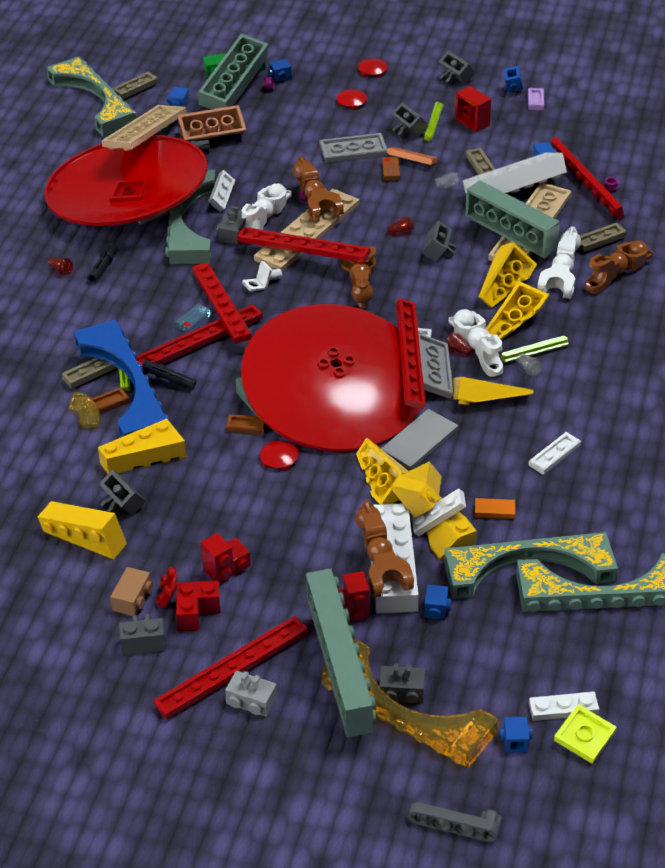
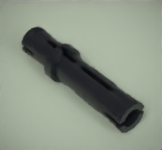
M109 243L105 251L101 252L99 260L87 276L90 282L96 283L107 265L113 261V256L118 250V246L115 243Z
M147 359L144 360L142 364L143 371L156 375V378H164L190 390L195 388L196 379L168 369L163 364L158 365Z

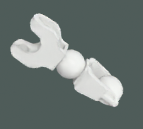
M279 183L260 190L257 193V201L252 205L246 204L242 208V218H246L244 227L263 230L267 218H270L273 213L278 214L282 211L287 199L291 197V191L286 190Z
M571 226L560 237L557 255L552 261V267L540 273L538 290L546 293L551 288H558L562 290L563 298H572L575 277L571 271L574 268L575 251L581 245V238L575 227Z
M461 309L454 317H449V324L454 327V332L460 342L469 343L475 349L484 372L490 377L501 375L503 373V363L500 360L498 351H502V341L497 335L489 334L486 330L485 319L476 314L475 311ZM494 364L497 369L490 368V365Z

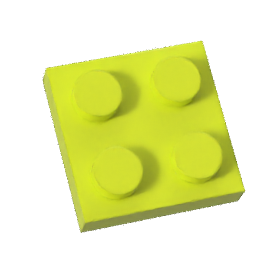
M578 704L555 734L554 741L593 764L616 732L617 727Z

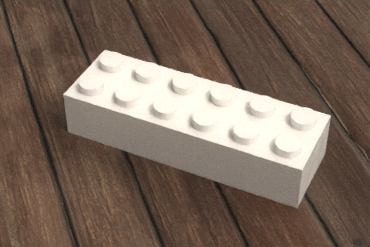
M543 153L463 180L465 191L480 180L504 193H515L520 191L519 188L534 186L533 183L547 182L548 178H559L562 173L567 171L563 153Z
M404 504L374 505L381 513V518L387 529V539L391 542L395 555L410 564L414 576V588L411 590H403L402 586L396 581L385 582L382 590L383 596L375 597L376 613L418 612V586L409 510Z

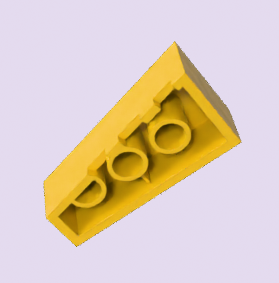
M168 419L98 447L100 464L107 474L112 469L117 473L134 470L135 466L148 467L151 466V463L162 461L163 463L170 462V458H187L185 440Z
M51 501L38 516L44 532L111 559H115L127 544L115 513Z

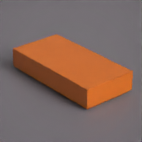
M475 498V517L515 519V500Z

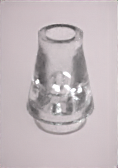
M452 171L439 178H435L437 188L460 185L457 172L453 173Z
M520 353L517 356V362L528 375L535 376L540 373L542 364L539 359L524 353Z

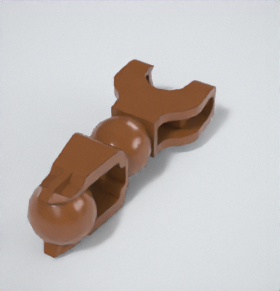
M298 156L292 171L299 182L302 193L309 198L308 216L313 222L320 220L319 215L323 211H330L335 216L344 214V204L339 194L328 191L324 184L319 181L317 169L306 158Z
M638 240L617 245L616 252L610 256L595 255L590 259L589 267L593 268L594 272L586 280L585 290L593 294L606 290L611 281L617 277V274H621L625 270L636 271L644 265L646 260L653 257L654 252L649 250L645 242Z
M375 246L370 247V255L365 263L342 260V268L350 272L352 298L360 308H366L374 293L370 285L371 270L376 267Z
M368 500L363 501L362 507L356 513L355 520L359 528L362 529L364 546L368 557L373 561L368 574V585L373 597L383 596V586L388 581L398 582L405 591L413 589L414 576L410 564L395 555L393 546L387 539V529L381 518L380 511Z

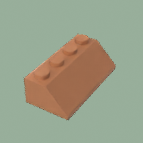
M239 105L178 115L180 137L186 141L246 132Z

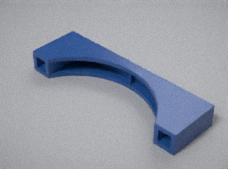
M116 320L74 331L75 345L81 356L101 359L117 366L127 374L134 385V400L128 411L117 420L120 437H124L164 419L169 421L168 415L163 413L161 401L156 399L154 388H150L148 376L143 374L141 363H137L135 351L130 349V342L128 338L124 337L122 326H118Z

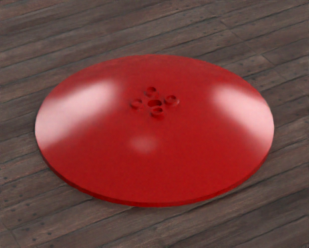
M153 135L130 151H124L123 148L110 150L109 147H102V144H99L73 156L51 175L45 187V199L48 207L55 215L76 224L111 226L141 221L166 212L193 195L206 178L208 170L207 161L204 153L196 145L171 136Z
M315 304L281 313L265 323L254 334L243 355L241 365L242 386L254 412L273 431L305 447L330 452L358 451L366 438L378 446L397 436L416 419L421 410L405 405L398 328L382 317L359 308L338 304ZM336 363V364H339L340 366H339V367H333L332 364Z

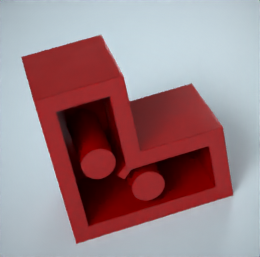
M216 533L201 541L203 570L213 581L221 583L251 566L250 551L237 538L226 542L219 533Z
M364 571L343 575V589L338 590V592L343 593L345 605L342 606L343 609L348 610L350 621L369 618L370 589Z
M219 581L177 582L176 617L178 631L199 630V614L220 613Z

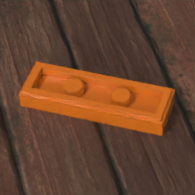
M396 147L387 149L388 155L429 165L437 162V157Z

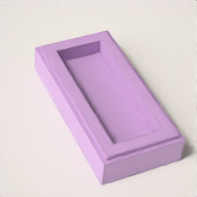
M528 88V110H544V89Z

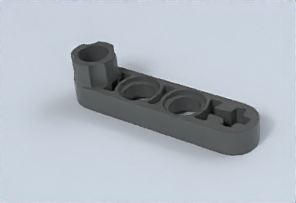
M419 802L412 803L408 812V819L415 824L486 842H494L497 839L502 821V816L494 810L483 811L481 817Z

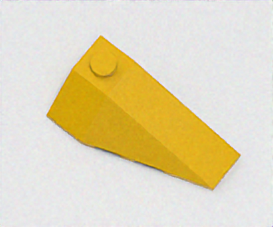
M514 242L502 245L492 261L479 298L490 308L494 307L513 290L518 281H526L537 264Z
M518 281L486 327V330L489 334L497 335L502 340L537 313L549 298V294Z
M466 377L453 378V399L459 400L458 404L469 406L470 403L528 395L533 394L534 391Z
M366 438L356 455L361 469L366 473L367 477L365 479L372 489L370 491L372 497L379 504H392L399 501L400 499L390 487L396 477L408 472V470L370 439Z

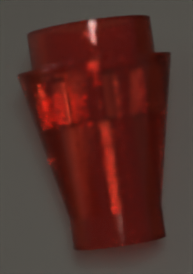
M408 216L402 217L388 226L387 229L390 236L408 233L414 227Z
M51 257L48 261V265L62 275L70 274L73 270V263L68 258Z
M451 333L445 341L449 349L466 357L473 350L459 333Z

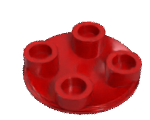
M370 58L361 61L358 64V69L361 76L364 77L369 75L383 77L384 72L388 69V65L381 59Z
M356 89L344 90L337 95V104L350 107L352 110H358L359 106L367 101V95Z
M273 441L261 449L260 459L264 467L281 468L287 471L292 468V464L298 459V450L287 441Z
M169 567L166 575H162L159 587H162L161 594H158L156 605L162 608L166 607L176 591L177 570L175 567Z

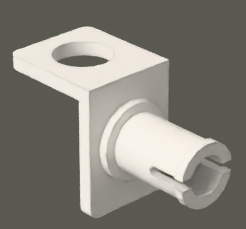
M261 261L256 279L242 280V284L249 291L267 290L269 280L281 279L282 271L279 268L271 269L264 261ZM250 283L256 284L257 287L251 286V285H249V284H250Z

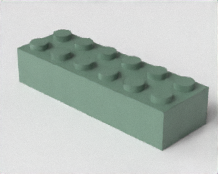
M241 34L199 90V105L211 110L233 106L268 58V44Z
M480 180L467 188L465 212L467 218L543 258H546L557 249L560 221Z

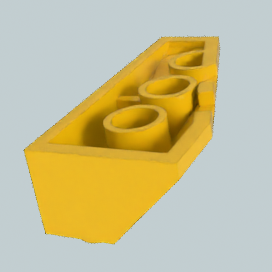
M429 461L396 477L390 488L414 518L432 509L439 498L442 476Z
M460 512L426 532L430 549L439 561L444 560L445 548L476 544V529Z

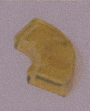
M73 392L68 408L72 412L79 414V424L82 427H99L100 411L95 402L83 393Z

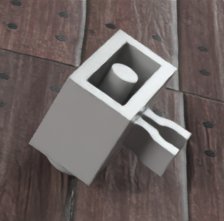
M236 671L225 690L226 704L234 708L250 711L255 715L267 717L277 699V684L261 679L258 675L252 676L248 675V672L245 671L244 673Z

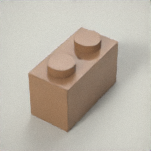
M130 567L125 569L110 596L112 611L131 616L137 615L139 609H142L147 594H150L153 589L150 572Z

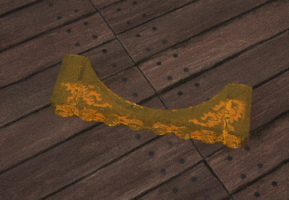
M354 638L353 642L358 643L360 650L358 658L364 662V678L368 677L371 691H369V694L375 698V715L380 720L392 724L399 731L411 735L418 742L432 747L437 753L451 758L456 764L463 765L469 769L498 733L499 719L480 708L461 715L434 716L419 713L398 704L380 689L372 676L369 667L370 647ZM325 666L321 670V684L326 689L333 690L327 667Z

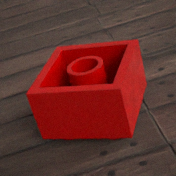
M471 86L456 92L455 119L475 132L490 126L491 98Z

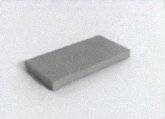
M381 133L320 140V148L325 163L388 156L387 147Z
M418 333L424 390L451 399L454 393L448 344Z
M427 409L381 449L410 471L458 431V425Z

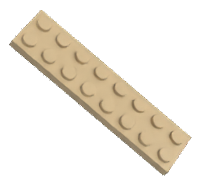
M157 105L103 139L102 147H109L110 150L123 148L124 151L133 150L134 147L139 146L140 143L146 141L155 133L160 132L161 129L168 127L170 123H174L178 119V115L186 114V107Z
M540 183L526 204L556 219L571 197L572 191ZM502 236L490 252L488 260L493 261L500 247L513 243V241ZM515 243L528 256L531 255L532 251Z
M332 188L330 192L339 194L343 201L344 214L335 216L330 211H323L319 215L320 220L313 222L308 216V210H306L280 233L321 239L360 205V199ZM265 246L254 254V261L259 263L264 261L270 268H279L283 272L303 253Z

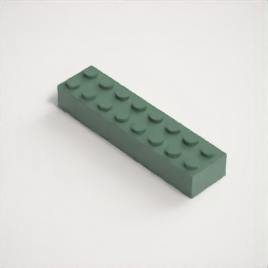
M331 568L306 573L307 600L346 737L372 733L373 723L376 722L374 711L376 709V702L374 696L369 694V691H371L368 677L364 678L363 675L365 673V666L363 660L358 658L360 656L358 643L353 642L355 635L353 626L348 625L350 621L348 610L343 609L342 606L345 603L343 593L338 592V589H340L338 577L333 576Z

